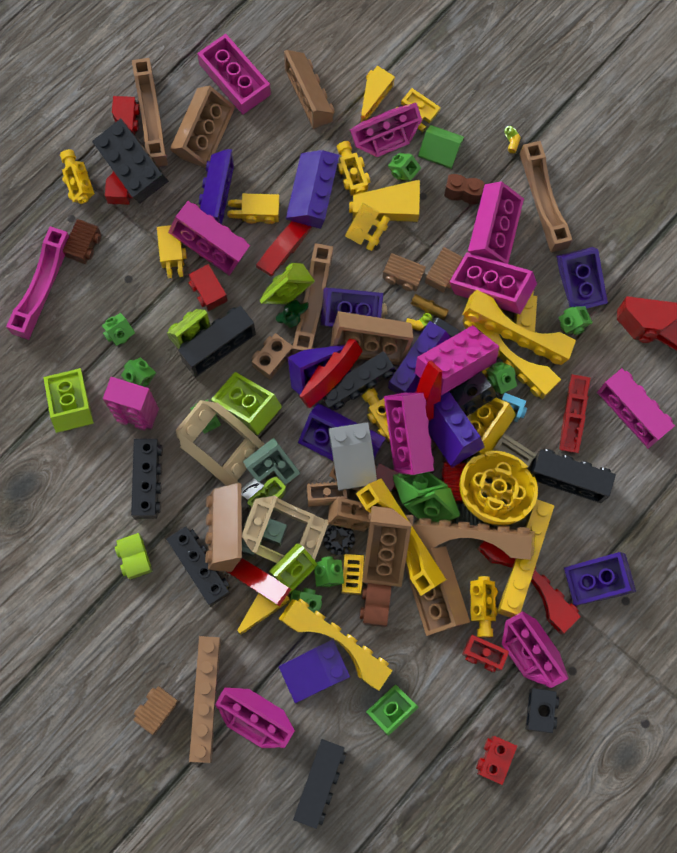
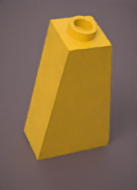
M420 180L353 195V202H349V213H353L352 220L355 218L362 203L379 211L376 219L380 221L385 215L390 218V221L418 222Z

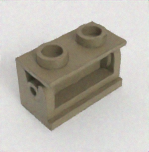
M503 434L492 450L512 454L521 459L528 467L536 456L535 453L506 434Z

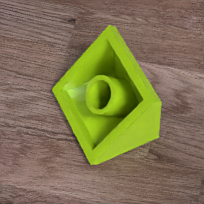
M296 543L269 572L278 581L291 589L289 593H291L318 564L302 545Z

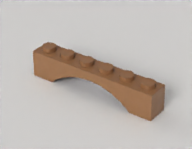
M150 58L132 60L142 117L145 148L158 167L166 166L168 162Z
M541 141L524 144L520 152V158L550 252L568 249L572 242V237L568 224L561 215L553 196L546 156Z
M316 243L314 245L309 273L315 282L306 289L303 303L308 302L309 306L300 315L301 321L297 326L292 347L293 355L303 350L314 348L322 310L323 289L327 286L333 258L332 246Z
M420 518L413 524L414 530L427 549L435 548L439 544L452 539L475 538L494 544L511 558L531 560L534 555L535 531H530L529 528L520 527L518 530L504 525H500L498 528L490 527L489 524L474 526L470 525L469 522L454 524L449 520L433 522L430 518Z
M199 636L189 762L212 763L215 698L221 649L220 637Z

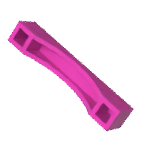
M49 227L42 244L39 262L32 282L23 299L13 310L6 328L11 334L27 340L30 339L64 260L63 248L69 238L68 232Z

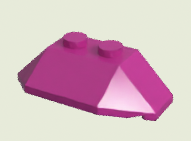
M412 103L367 119L350 129L356 148L379 157L410 144L418 126L422 122L417 103Z
M522 611L506 620L502 646L509 651V656L525 678L544 684L549 688L568 679L559 651L535 618Z
M224 688L215 704L228 728L261 748H285L295 732L283 709L250 689Z

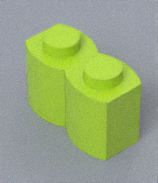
M277 477L269 479L264 484L262 490H259L249 498L247 502L248 507L251 509L254 500L258 498L276 496L282 499L286 493V486Z
M139 533L116 540L115 552L118 558H122L123 564L120 565L123 576H127L131 580L153 572L142 536Z

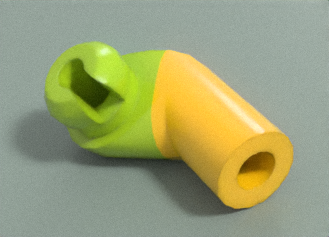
M507 126L504 129V133L510 142L508 152L516 153L521 138L515 128Z
M425 313L419 320L407 318L406 322L412 324V329L422 331L429 321L432 322V315Z

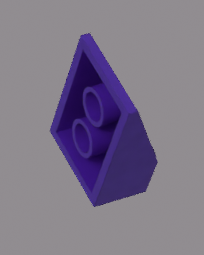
M590 247L556 256L559 273L570 307L585 306L587 309L608 303L597 248Z
M324 288L320 325L333 326L338 311L381 318L383 293Z
M345 345L308 349L289 356L291 388L300 395L318 365L325 367L334 352L341 353Z
M618 552L564 567L574 606L636 592L625 553Z
M334 640L324 643L279 666L294 703L350 678Z

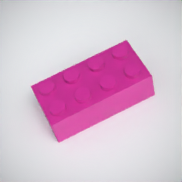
M226 33L197 53L199 65L242 115L271 95L270 83Z
M502 181L484 185L468 252L508 264L524 198Z
M189 201L186 202L176 215L168 231L169 234L229 276L250 247L244 238L232 233L227 226L221 225L213 216L207 215L196 204Z
M466 252L449 282L455 295L469 299L470 295L477 289L493 297L499 308L521 314L537 285L533 271Z
M472 325L418 356L415 374L421 378L428 361H433L442 370L441 395L495 364L500 346Z
M623 368L609 378L597 391V394L648 449L675 426L671 417L659 409L658 403L655 400H651L646 395L645 389L637 385L632 375L628 371H624Z
M110 377L103 400L113 414V417L117 419L116 421L124 425L128 423L134 424L135 428L143 431L146 428L152 430L159 408L150 389Z
M399 393L384 396L394 471L410 475L434 471V458L431 452V438L428 430L429 420L426 416L424 393Z

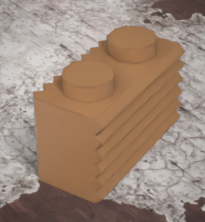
M443 247L428 272L425 283L442 293L447 288L451 289L449 282L463 257Z
M391 253L382 278L389 284L397 283L407 291H417L426 267Z
M320 482L315 485L313 483L311 485L307 484L308 507L330 505L338 497L347 499V489L338 491L337 482H328L327 484Z
M159 686L156 689L153 687L146 696L147 702L144 706L139 705L134 712L136 717L133 720L152 735L156 734L179 702V700Z

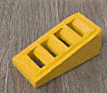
M344 555L342 594L361 595L363 555ZM348 560L360 561L359 565L348 564ZM347 568H357L359 572L347 571ZM347 575L358 576V580L347 579ZM346 583L358 584V587H347Z

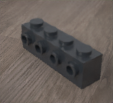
M385 351L346 374L323 399L329 409L333 411L339 410L349 400L357 399L365 390H370L377 386V383L381 380H386L393 376L397 370Z
M134 439L131 516L134 519H157V513H161V502H158V494H161L162 485L161 482H158L159 475H162V463H159V456L163 454V447L158 439Z
M185 526L166 540L211 607L230 594L228 589L231 587L225 577L220 579L217 574L219 571L208 570V563L205 562L206 548L204 545L199 546L196 542L199 537L193 529L189 531L187 526Z
M321 739L293 818L294 821L317 829L318 824H323L326 816L323 809L325 804H330L333 795L330 792L332 784H337L340 775L337 772L339 764H344L347 755L344 752L345 747Z

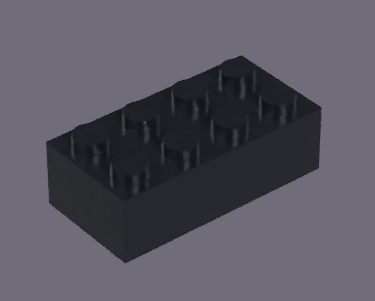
M121 118L92 141L125 188L138 203L141 204L169 182L130 127Z
M241 305L230 309L222 319H216L208 329L200 330L195 335V338L191 341L187 340L180 345L178 351L183 363L195 378L254 337L256 335L254 322Z
M540 449L533 459L530 473L533 477L535 476L537 483L598 503H602L610 497L616 474L611 473L610 469L604 467L599 469L586 461H581L580 463L574 461V458L571 456L556 455L550 449Z

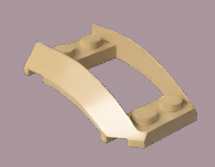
M200 400L176 429L177 438H179L181 444L180 448L197 460L225 486L239 483L238 479L247 469L243 461L265 445L246 425L217 402ZM216 414L245 438L222 467L193 443Z
M276 496L255 499L242 531V539L250 550L275 563L284 556L260 545L272 511L275 510L306 524L299 544L315 560L328 526V520L295 507Z

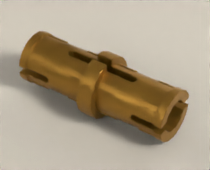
M417 294L414 295L410 303L425 311V313L432 314L443 321L449 312L448 309L435 304V301H429Z

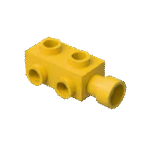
M349 141L339 143L336 147L339 155L342 157L339 158L337 168L339 174L344 176L343 185L345 190H349L350 196L368 191L370 177L368 173L363 171L365 165L362 156L358 157L357 152L352 154V146Z
M64 150L60 153L62 163L66 166L62 170L64 175L62 180L68 187V197L73 202L84 204L95 194L84 162L75 161L76 156L73 150Z
M372 388L362 395L365 403L368 402L370 405L367 417L372 424L376 423L379 430H377V433L386 437L387 442H390L384 398L379 400L377 397L378 393ZM384 408L385 412L380 413L378 409Z
M480 576L478 580L470 581L471 621L479 622L477 637L480 638L493 637L491 622L496 621V616L498 615L495 601L498 590L495 587V581H490L488 576Z

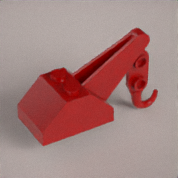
M626 296L617 309V320L631 337L642 343H650L657 339L677 351V303Z

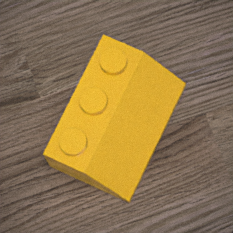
M494 398L491 402L467 416L481 436L485 448L473 454L474 456L481 455L486 451H492L516 416L510 403Z

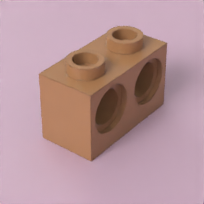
M276 333L272 337L269 336L265 340L261 351L257 350L252 356V367L269 380L272 379L293 353V346ZM276 345L282 347L278 352L272 350ZM266 359L270 361V364L263 366L260 364L261 361Z
M338 497L329 505L328 524L363 532L369 528L371 513L366 511L361 502Z

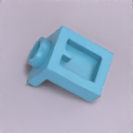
M504 393L501 400L510 403L513 410L517 411L514 421L518 422L520 417L524 418L527 407H524L526 401Z

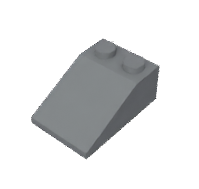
M368 422L329 428L338 491L365 487L369 483L376 481L377 477Z

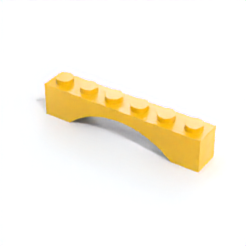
M477 289L470 295L462 314L468 320L483 325L487 330L495 331L503 338L510 339L519 346L534 351L536 355L550 359L554 364L562 365L568 361L576 342L575 339L561 332L542 334L520 327L501 311L493 297Z
M464 316L462 322L466 329L473 325L500 346L497 358L499 357L504 363L514 368L518 380L523 384L526 383L531 388L530 391L534 396L544 399L559 384L561 379L548 366L530 363L518 357L505 345L498 333L487 330L483 325L472 322Z
M382 479L369 483L356 493L369 513H371L372 506L392 508L409 521ZM411 526L406 562L410 579L422 596L447 579Z
M537 499L535 506L528 514L525 528L535 531L534 555L531 560L516 558L497 610L498 614L511 618L521 612L554 505Z
M292 599L279 617V620L296 632H316L334 639L351 657L358 677L379 691L393 671L387 667L389 663L381 657L376 659L372 656L373 651L363 645L361 648L356 644L358 640L349 634L343 635L340 632L341 628L335 623L331 622V624H328L324 621L326 617L320 612L315 611L313 613L308 609L310 605L302 599L298 601Z

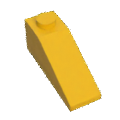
M378 65L374 70H370L366 76L367 82L361 122L369 119L394 86L395 76Z
M258 594L238 628L240 635L289 603V597L286 596L281 605L278 606Z

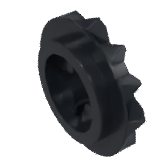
M333 525L324 534L325 547L335 555L346 554L354 546L355 535L349 528ZM337 531L341 537H346L342 540V547L338 541H332L336 538Z

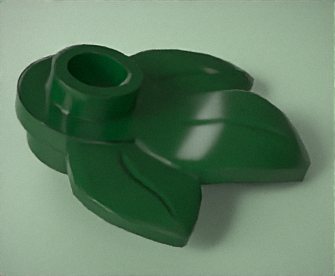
M297 300L288 302L284 307V311L277 314L276 321L284 323L289 328L296 326L301 321L300 315L308 309L309 303L299 304Z

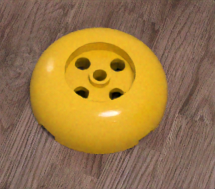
M486 451L481 455L474 456L465 465L460 477V494L467 509L478 519L492 525H510L525 518L535 506L538 497V486L535 476H532L527 469L528 466L518 457L502 451ZM491 478L492 483H487L485 481V479Z

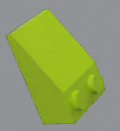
M291 263L285 268V272L273 278V282L265 290L260 302L261 304H287L295 300L315 280L304 264Z
M201 309L188 312L181 322L175 323L169 328L167 332L169 339L179 349L183 342L191 341L200 330H206L211 326L208 313Z
M81 368L43 377L50 418L56 433L94 424Z
M237 372L233 373L211 399L212 402L222 405L257 435L282 408L273 393Z

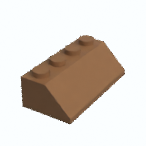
M291 50L284 51L285 71L312 128L315 129L333 122V114H335L333 105L328 103L327 93L319 85L320 79L317 73L314 74L312 70L311 60L307 59L304 53Z
M211 86L197 88L170 150L181 159L206 168L207 161H210L211 155L218 148L235 106Z
M338 311L333 325L331 346L346 345L349 338L355 339L363 351L358 359L370 360L385 351L392 364L401 365L407 356L414 338L412 324Z
M241 483L215 488L210 496H207L206 507H209V514L206 516V526H209V532L206 534V544L209 545L205 562L208 563V570L232 572L242 558Z
M372 506L362 582L402 587L412 524L392 508Z
M446 546L431 548L428 552L447 580L422 596L412 583L407 562L405 563V569L426 636L470 623Z

